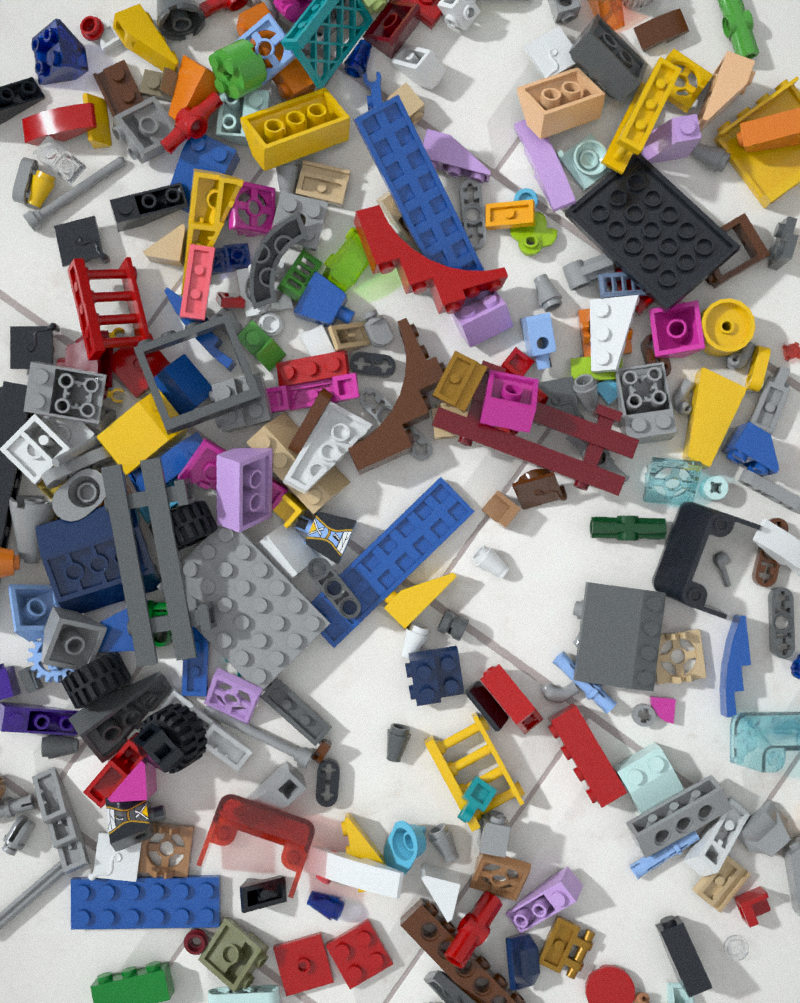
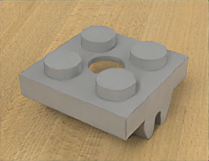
M281 191L272 227L287 216L299 212L306 218L304 227L308 237L300 240L292 247H296L300 251L308 249L317 252L329 204L328 202Z

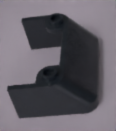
M692 501L682 503L677 510L653 575V588L657 592L666 593V597L689 607L726 619L727 614L722 610L705 604L707 600L705 587L700 583L692 581L709 534L717 537L729 535L733 530L735 522L760 530L761 525Z

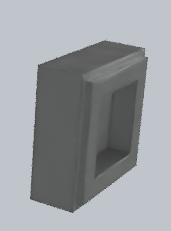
M32 666L18 671L28 693L35 692L44 687L41 680L36 677L37 672L30 670Z

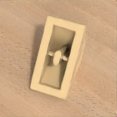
M181 224L144 250L143 253L150 262L184 267L187 229Z
M365 321L328 327L336 352L345 350L349 353L371 345L365 332Z

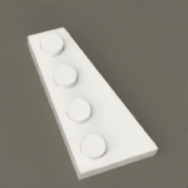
M330 401L285 476L283 483L306 494L349 451L348 448L357 444L372 429L373 424Z

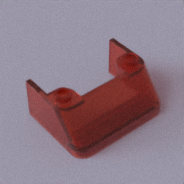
M228 794L222 797L196 865L204 867L212 843L219 846H227L234 841L238 830L284 846L281 854L282 864L287 869L296 872L288 897L293 898L315 834L314 825L305 818L235 794Z

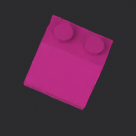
M490 370L480 423L530 433L536 412L539 379Z

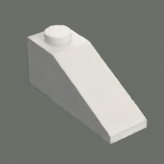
M732 798L728 799L732 810L714 819L699 835L700 840L692 844L683 860L701 877L719 872L750 815Z

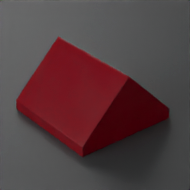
M389 0L385 8L362 36L363 39L392 59L420 23L421 7L416 3Z

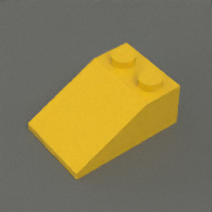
M159 390L169 418L179 416ZM150 393L97 435L96 438L117 465L122 464L123 472L128 476L141 467L140 461L154 458L186 436L188 428L167 435Z

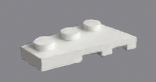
M639 295L590 300L592 373L618 371L626 345L625 341L634 319L633 315L640 300Z

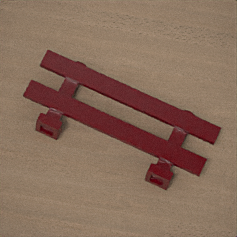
M484 360L482 365L487 366V369L472 397L473 401L467 417L438 407L432 426L459 436L458 443L471 447L473 442L566 476L574 480V487L587 491L588 487L592 486L619 496L626 477L597 467L603 449L633 459L639 443L638 439L611 430L613 424L616 425L620 422L623 413L601 404L594 410L592 417L597 418L596 423L537 402L533 419L534 423L588 443L582 461L480 423L490 370L504 373L506 371L505 368Z

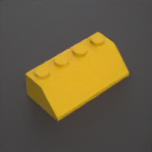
M326 87L240 117L252 156L264 171L349 140L350 117Z

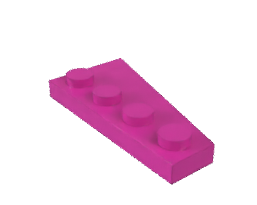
M205 438L178 475V480L191 478V483L197 484L198 487L207 490L209 488L217 490V455L226 452V450ZM272 478V509L274 510L282 500L281 497L288 492V489Z

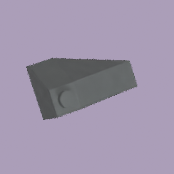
M159 671L94 701L71 716L69 721L92 752L104 763L123 747L134 729L138 730L142 726L141 721L147 713L154 711L173 688L162 672Z

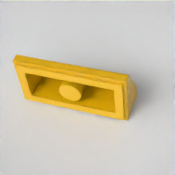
M83 93V103L94 104L97 128L87 132L88 141L95 149L112 146L106 101L89 93Z

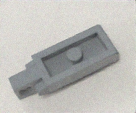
M783 366L776 369L773 377L768 376L749 422L771 435L775 430L791 390L789 389L790 384L786 382L790 369Z

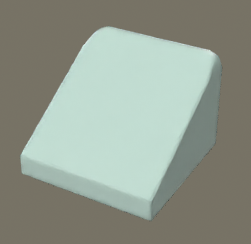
M667 983V1003H694V996L689 998L680 983Z

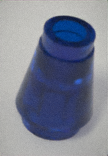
M359 40L358 44L344 61L345 72L353 78H361L367 71L372 48L368 41Z
M312 891L307 905L311 906V908L328 920L334 919L338 921L345 902L340 900L341 897Z

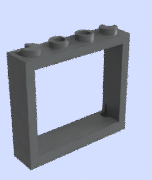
M215 314L209 317L206 322L200 324L199 322L190 323L185 326L184 330L175 332V330L167 331L161 335V338L153 341L152 339H145L137 344L138 346L133 347L167 435L261 401V393L229 314L223 316L222 314ZM225 327L249 390L170 419L145 355Z

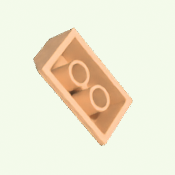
M578 67L517 87V94L526 124L539 139L601 118L605 93Z

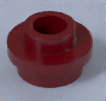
M201 929L189 931L184 938L185 949L193 955L202 954L209 944L208 935ZM193 938H199L201 940V944H194Z

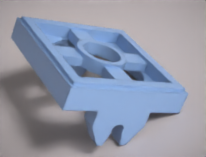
M270 13L266 14L237 39H245L250 42L253 38L256 42L254 52L256 55L259 54L261 43L269 42L271 44L272 50L270 54L262 56L263 59H268L273 65L272 68H266L267 78L266 81L262 82L263 86L296 59L292 50H285V48L280 61L274 55L275 46L286 36V32ZM269 30L277 34L269 40L262 38L259 32Z

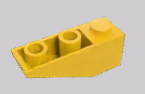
M141 4L115 13L113 29L127 49L161 71H164V67L177 72L179 60L176 53L170 50L166 44L165 37L162 36L160 31L158 32L153 24L151 15L145 12Z
M346 813L345 821H341L343 836H348L350 844L346 846V853L359 859L368 858L385 865L382 853L352 815ZM358 889L359 893L365 892L364 890Z

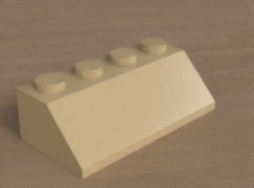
M285 412L264 425L246 442L251 448L273 449L272 471L282 481L298 456L288 450V447L299 427ZM334 465L306 494L288 485L286 486L316 515L351 482Z

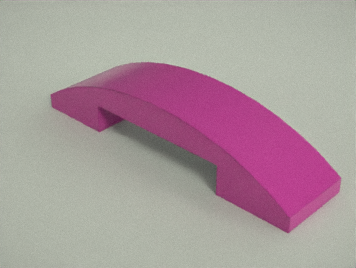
M357 373L334 376L332 379L304 384L267 388L271 412L278 413L311 408L322 388L334 393L331 399L333 403L360 398Z

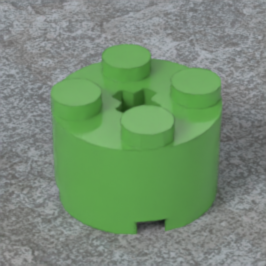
M239 39L215 51L208 58L215 76L214 84L217 91L221 94L225 92L233 99H239L263 86L262 82L266 81L267 78L263 58L260 53L257 55L251 48L255 46L248 40Z

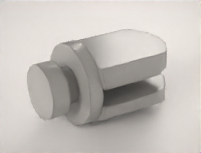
M375 309L363 315L365 320H368L364 327L371 344L374 347L381 348L392 340L393 332L383 315L376 316L378 312Z
M24 815L19 816L15 820L9 832L3 838L5 844L2 850L9 855L14 856L18 851L17 849L22 850L28 837L36 825L31 820L27 821L28 819Z

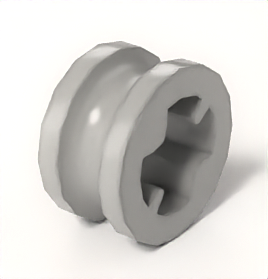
M641 703L633 708L631 716L636 724L647 727L654 723L656 714L652 707ZM642 709H646V713L649 714V718H644V722L637 716L639 711L643 712Z

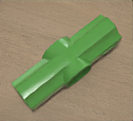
M718 0L723 15V32L726 38H730L735 54L749 59L757 57L759 49L752 31L754 24L751 12L748 9L745 10L742 0Z

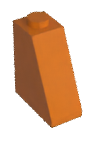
M183 55L168 114L175 120L177 113L182 108L190 107L192 109L195 105L198 106L212 91L218 94L214 84V73Z
M800 107L740 123L741 131L737 132L739 147L744 146L746 153L800 145Z

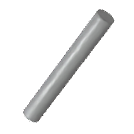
M97 435L52 459V464L55 467H59L100 445L101 443L96 438Z

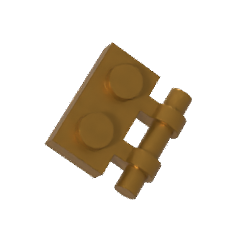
M557 915L539 953V964L559 974L563 966L566 965L569 967L566 975L571 979H575L578 971L581 972L584 966L583 960L587 951L592 949L594 944L592 940L595 932L586 929L583 937L578 936L581 929L580 925ZM573 944L577 945L578 949L574 957L568 956Z

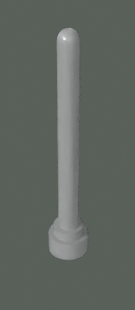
M123 157L116 158L39 211L37 209L33 212L30 210L23 217L34 232L43 227L42 224L45 222V218L123 167L125 159Z
M210 706L204 708V712L208 716L293 757L298 766L306 769L314 753L313 750L307 747H299L298 749Z

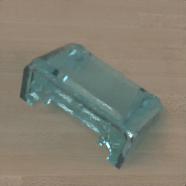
M800 711L739 712L731 719V763L759 772H777L785 764L786 751H800Z

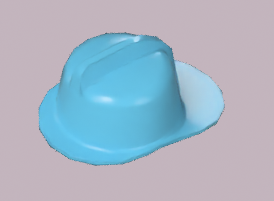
M402 820L395 823L384 846V859L388 867L404 872V874L410 870L415 859L426 850L425 826L408 824Z

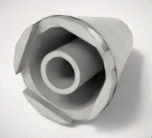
M39 495L16 496V501L12 497L9 498L18 554L21 559H24V563L37 564L41 560L35 527L56 520L57 515L52 507L53 497H51V502L45 501L44 496Z

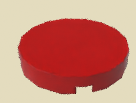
M605 964L589 974L585 982V995L588 1003H633L635 987L631 977L623 968Z

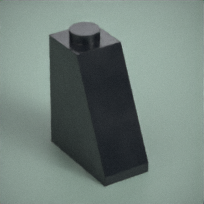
M667 916L661 919V923L655 926L676 978L688 997L690 998L712 989L711 982L682 920L678 916Z

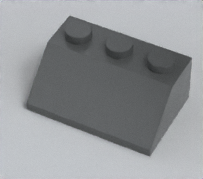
M598 14L574 41L569 51L572 60L577 65H582L588 71L589 77L594 82H599L605 88L607 95L612 99H616L619 103L642 83L648 66Z

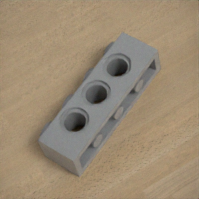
M709 775L626 822V825L636 845L644 857L647 858L727 813L732 808L724 789L712 775Z

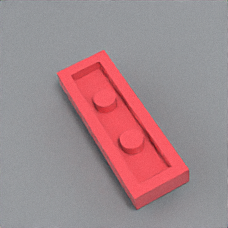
M190 244L180 310V318L202 322L206 320L215 247Z

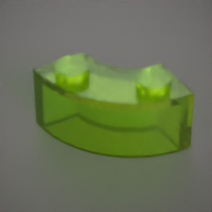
M354 226L346 234L345 239L347 240L335 255L332 253L324 263L326 269L322 274L323 277L344 293L356 284L369 266L368 259Z

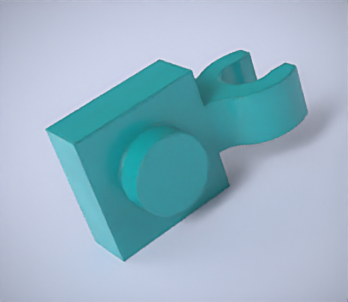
M475 776L461 797L467 801V804L462 808L457 818L466 823L471 820L477 809L484 812L497 790L478 776Z

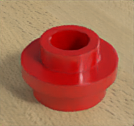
M85 17L80 24L82 36L88 41L99 39L104 32L103 22L97 17Z

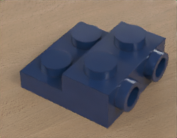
M457 646L408 653L410 662L405 663L407 678L412 677L413 685H409L411 700L416 699L417 706L440 703L443 697L465 694Z

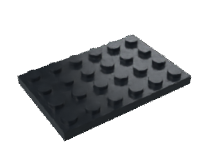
M633 154L622 175L616 171L611 172L565 211V216L665 313L671 310L740 249V245L641 154Z

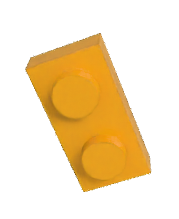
M533 199L486 204L485 227L487 230L535 226V202Z

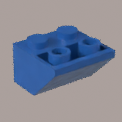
M751 422L735 427L721 452L726 454L725 458L737 465L741 463L747 467V470L762 477L776 474L779 471V465L771 434Z

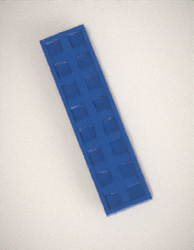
M396 95L353 119L420 254L447 267L467 271H484L400 96Z
M442 477L429 487L340 574L341 578L361 602L362 608L357 617L353 619L344 618L323 592L311 602L331 622L321 635L333 648L475 512ZM332 581L328 585V591L331 594L338 595L341 592V584L338 581ZM347 600L343 605V609L346 613L353 614L357 611V605L354 601Z

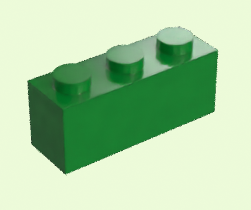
M160 961L148 963L146 967L136 969L135 966L123 969L121 973L113 975L112 972L102 973L97 976L90 986L93 1003H159L170 1000L174 993L169 962L161 963Z

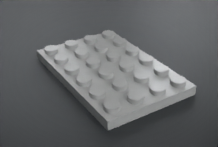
M219 525L214 533L208 535L180 563L189 610L197 609V606L204 602L213 601L217 626L206 631H201L200 626H195V628L246 681L263 688V690L331 624L243 532L239 533ZM161 582L157 586V588L164 594L163 584Z

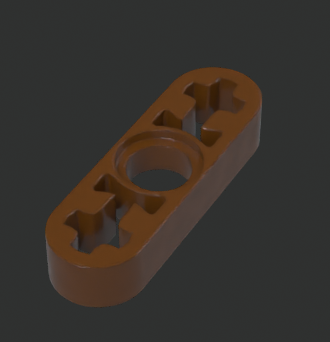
M322 388L291 441L288 450L299 455L334 393Z
M781 518L769 519L770 522L775 525L778 523V527L788 532L789 528L785 520ZM758 547L752 579L760 587H770L777 580L780 564L774 559H767L764 555V550ZM761 563H773V567L767 566L766 574L770 575L769 580H764L763 583V578L759 577L760 572H765L766 565H761Z

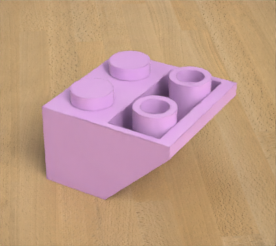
M487 290L480 292L474 298H466L462 308L458 312L451 314L461 336L470 348L513 327L507 305L496 291L489 292Z

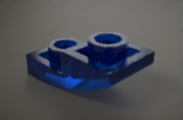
M248 243L224 245L223 248H215L212 275L248 268L251 264Z

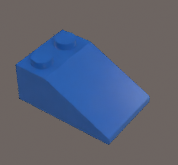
M205 134L198 139L191 137L186 142L170 184L180 182L182 184L188 207L181 210L189 213L194 168L232 176L240 161L237 150Z

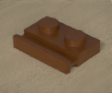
M125 60L103 69L98 74H93L113 118L117 114L144 101Z

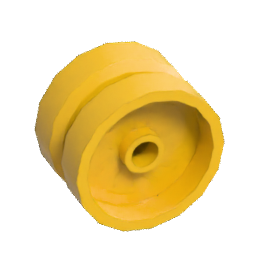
M731 298L720 299L709 305L700 314L705 349L702 351L707 355L717 358L728 357L745 347L753 338L755 319L749 307L741 301Z

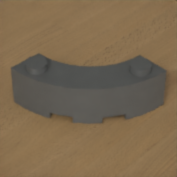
M299 212L291 214L275 224L265 234L254 253L249 273V289L254 309L277 302L274 286L277 266L282 256L294 244L308 237Z

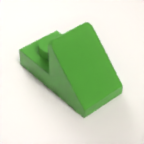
M253 320L237 334L240 343L269 372L276 366V363H279L286 356L279 345Z

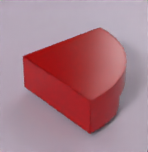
M216 292V301L220 307L245 308L246 300L241 296L229 297L227 292Z

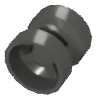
M446 609L437 631L442 634L448 633L453 639L460 641L469 619L463 616H455L453 611Z

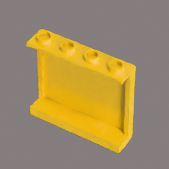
M795 77L790 82L787 79L781 82L775 88L776 92L772 95L764 94L755 102L757 105L750 110L747 107L736 116L738 119L733 123H730V121L725 122L717 129L719 133L713 140L719 148L727 149L726 152L731 154L730 164L764 209L800 183V145L746 153L744 146L739 147L737 132L741 131L740 123L799 108L800 92L795 86L799 80L798 77Z

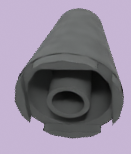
M156 0L157 27L166 39L172 41L186 40V35L193 33L194 37L204 28L206 22L204 12L196 0Z

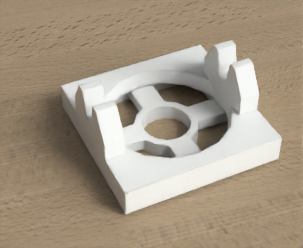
M280 260L275 274L281 281L286 275L283 260ZM251 264L248 268L236 270L241 296L246 300L244 310L247 319L269 312L275 313L294 308L292 299L282 293L278 302L254 309L252 301L249 299L251 297L250 289L247 290ZM280 283L274 284L275 292L280 291L277 289Z

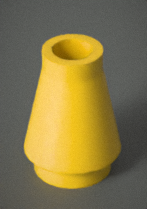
M37 170L35 175L32 174L27 202L41 208L55 187L54 181L56 178L40 170Z

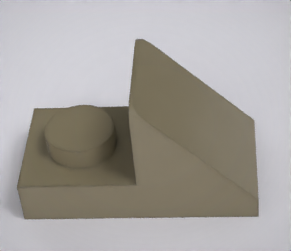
M164 67L163 73L145 69L140 94L146 97L155 96L156 99L171 102L178 73Z

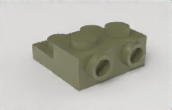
M227 917L198 960L235 992L250 987L255 979L252 974L257 967L261 968L266 963L269 957L266 953L270 947L254 933L246 932L234 920Z

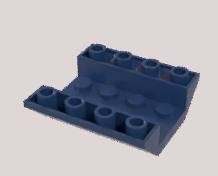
M104 505L95 508L90 514L79 521L70 522L58 519L35 527L40 557L61 608L83 614L125 600L110 515ZM137 508L130 509L143 582L145 592L150 593L159 590L157 586L162 580L157 565L153 564L139 524L140 517Z

